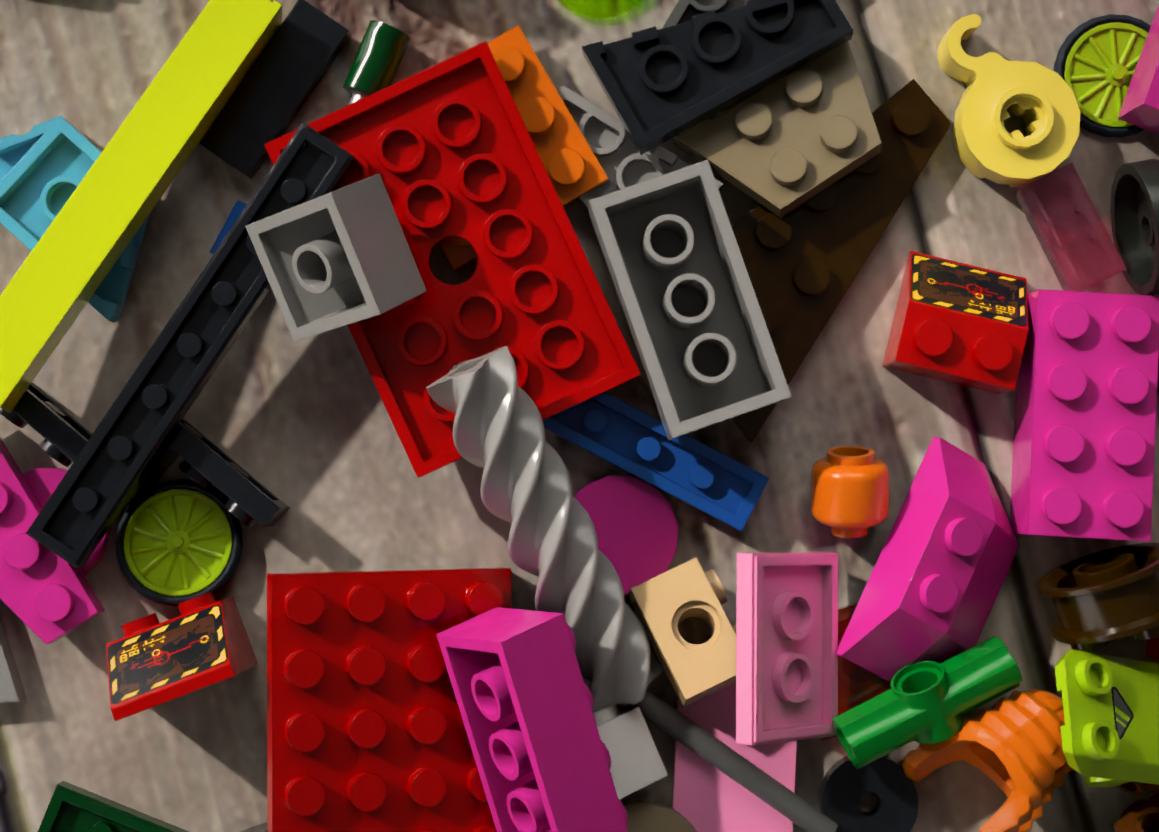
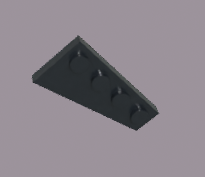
M749 0L746 6L718 14L715 13V10L691 16V21L659 30L655 26L631 33L632 37L603 45V41L582 46V51L637 150L642 155L851 40L853 29L835 0Z

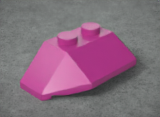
M940 437L932 438L835 653L837 656L883 680L890 681L895 673L904 666L925 660L936 661L940 664L977 644L1020 546L984 463Z

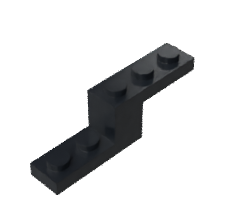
M33 383L27 388L11 413L0 407V414L16 426L24 428L29 424L45 438L40 443L41 448L66 467H69L76 460L92 436L90 431ZM184 418L126 502V504H134L149 488L158 482L175 460L181 456L184 459L179 465L181 471L205 489L213 483L230 498L224 505L227 510L251 528L257 522L263 527L275 526L290 508Z

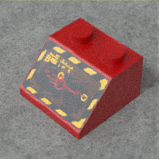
M910 251L882 366L995 394L1015 390L1029 331L1027 279Z
M211 591L177 604L181 616L163 623H159L156 613L121 625L124 637L106 644L110 709L115 721L228 679L258 664L234 597L216 602Z

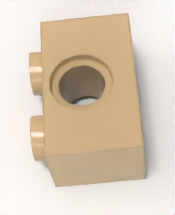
M696 557L630 588L629 601L646 631L648 640L682 708L736 683V624L731 626L721 606L728 600L725 590L713 569L704 572ZM689 617L700 618L709 625L712 637L703 644L688 643L681 637L678 625Z

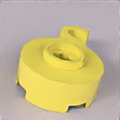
M971 14L960 18L954 23L938 46L937 58L941 69L949 77L962 81L966 85V90L959 100L960 103L955 111L951 138L959 160L973 176L979 179L986 178L996 184L1010 185L1009 187L1017 188L1040 180L1069 157L1079 137L1081 112L1073 90L1057 72L1037 62L1008 61L996 52H988L979 57L966 54L962 49L961 40L969 39L982 23L979 15ZM1008 112L1013 113L1015 116H1020L1026 124L1024 128L1026 131L1025 137L1019 130L1009 133L1005 129L1004 122L1010 118Z

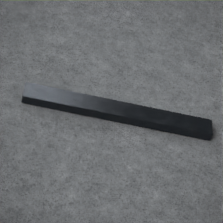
M302 122L26 532L27 535L74 567L80 568L85 565L271 288L245 226L337 190L357 161L353 155Z

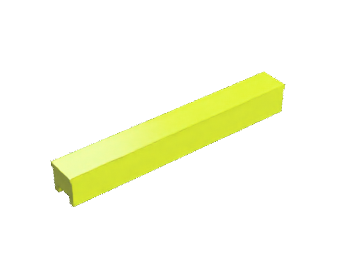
M210 0L1 293L0 407L8 413H11L281 26L282 5L275 0L273 2L270 0Z

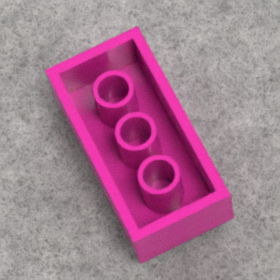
M1044 289L1033 291L1027 294L1029 331L1015 393L1010 524L1015 534L1151 542L1159 357V296Z
M496 607L436 634L496 831L628 832V815L616 793L610 772L611 757L607 747L600 739L592 712L594 709L593 696L583 681L575 654L577 647L576 638L572 629L566 623L564 613Z

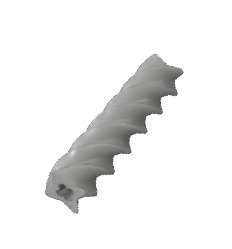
M504 346L481 357L455 364L445 376L427 386L426 389L430 397L439 406L455 414L452 435L458 453L466 461L484 469L480 487L481 499L486 509L493 515L511 523L508 553L513 563L519 568L539 577L535 593L536 610L564 613L566 623L570 626L576 638L577 647L575 654L582 677L592 682L590 690L594 700L592 712L614 704H637L641 702L645 697L647 685L659 676L664 669L650 655V645L646 631L639 617L625 603L624 591L617 571L604 553L598 549V537L594 523L586 509L572 496L569 473L562 458L545 441V429L537 406L529 395L518 386L517 370L513 356L508 347Z

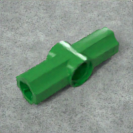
M993 636L940 664L936 661L925 660L904 666L892 677L891 689L834 717L832 725L849 760L859 769L912 741L922 744H934L949 739L962 727V716L1019 687V682L1023 681L1019 667L1006 645L998 637Z

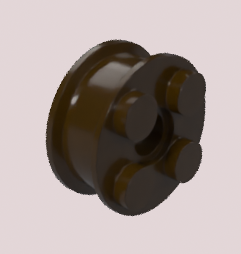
M1138 543L1095 552L1056 567L1042 576L1037 583L1039 592L1044 596L1052 598L1058 621L1052 628L1054 638L1059 642L1070 644L1072 650L1095 651L1106 646L1110 640L1131 635L1137 640L1159 637V543Z

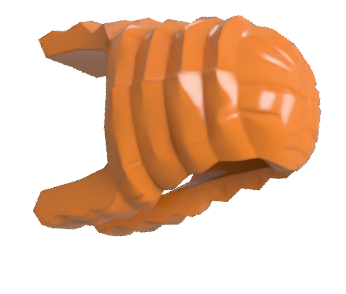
M1014 690L1009 697L998 699L990 709L983 708L974 712L971 718H963L962 727L949 739L934 744L920 743L917 749L908 752L902 763L903 771L907 778L918 783L937 768L956 761L963 760L976 766L995 782L1008 797L1001 808L979 829V832H1031L1033 822L1043 816V804L1052 800L1054 789L1062 786L1065 774L1073 770L1067 764L1062 749L1060 726L1065 725L1063 700L1045 690Z

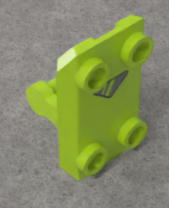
M1069 649L1055 666L1057 691L1062 692L1065 725L1060 726L1062 749L1067 764L1084 776V784L1088 787H1113L1128 782L1159 785V663Z

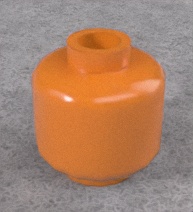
M861 446L832 447L827 449L826 457L813 464L811 471V514L818 522L830 526L831 533L834 536L842 538L864 537L868 534V527L876 526L888 517L889 467L880 459L875 458L874 450Z

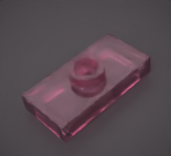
M1072 163L1014 192L1063 291L1081 292L1126 270Z

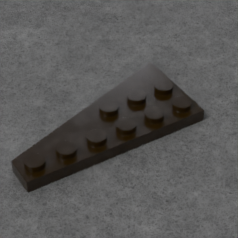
M914 79L872 112L882 142L879 154L782 218L759 204L732 227L787 385H789L951 126L950 121ZM777 403L732 418V420L748 440L753 442Z

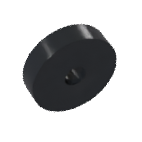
M845 756L827 771L822 780L819 790V809L823 814L838 823L836 832H910L918 815V795L913 781L907 778L903 768L889 757L883 756L857 769L848 756ZM866 792H874L878 796L877 806L869 812L859 810L858 801L861 795Z

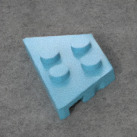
M62 116L35 125L31 131L24 135H9L1 138L0 223L32 251L102 151ZM150 214L88 301L90 305L110 322L115 323L121 317Z

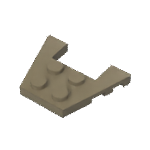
M848 41L767 85L717 119L712 121L708 118L672 138L674 144L689 155L695 154L704 161L708 160L709 165L717 169L722 178L780 218L879 154L882 145Z

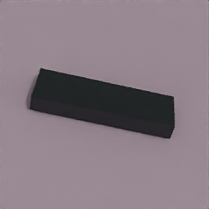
M298 0L199 144L252 180L269 156L264 144L284 134L352 36L350 31L305 0Z

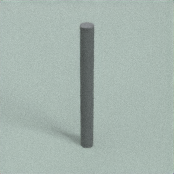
M646 689L645 697L641 702L626 704L631 708L640 707L643 717L806 832H836L838 823L648 689Z

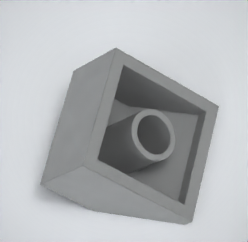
M380 173L245 226L294 342L380 315L427 291Z

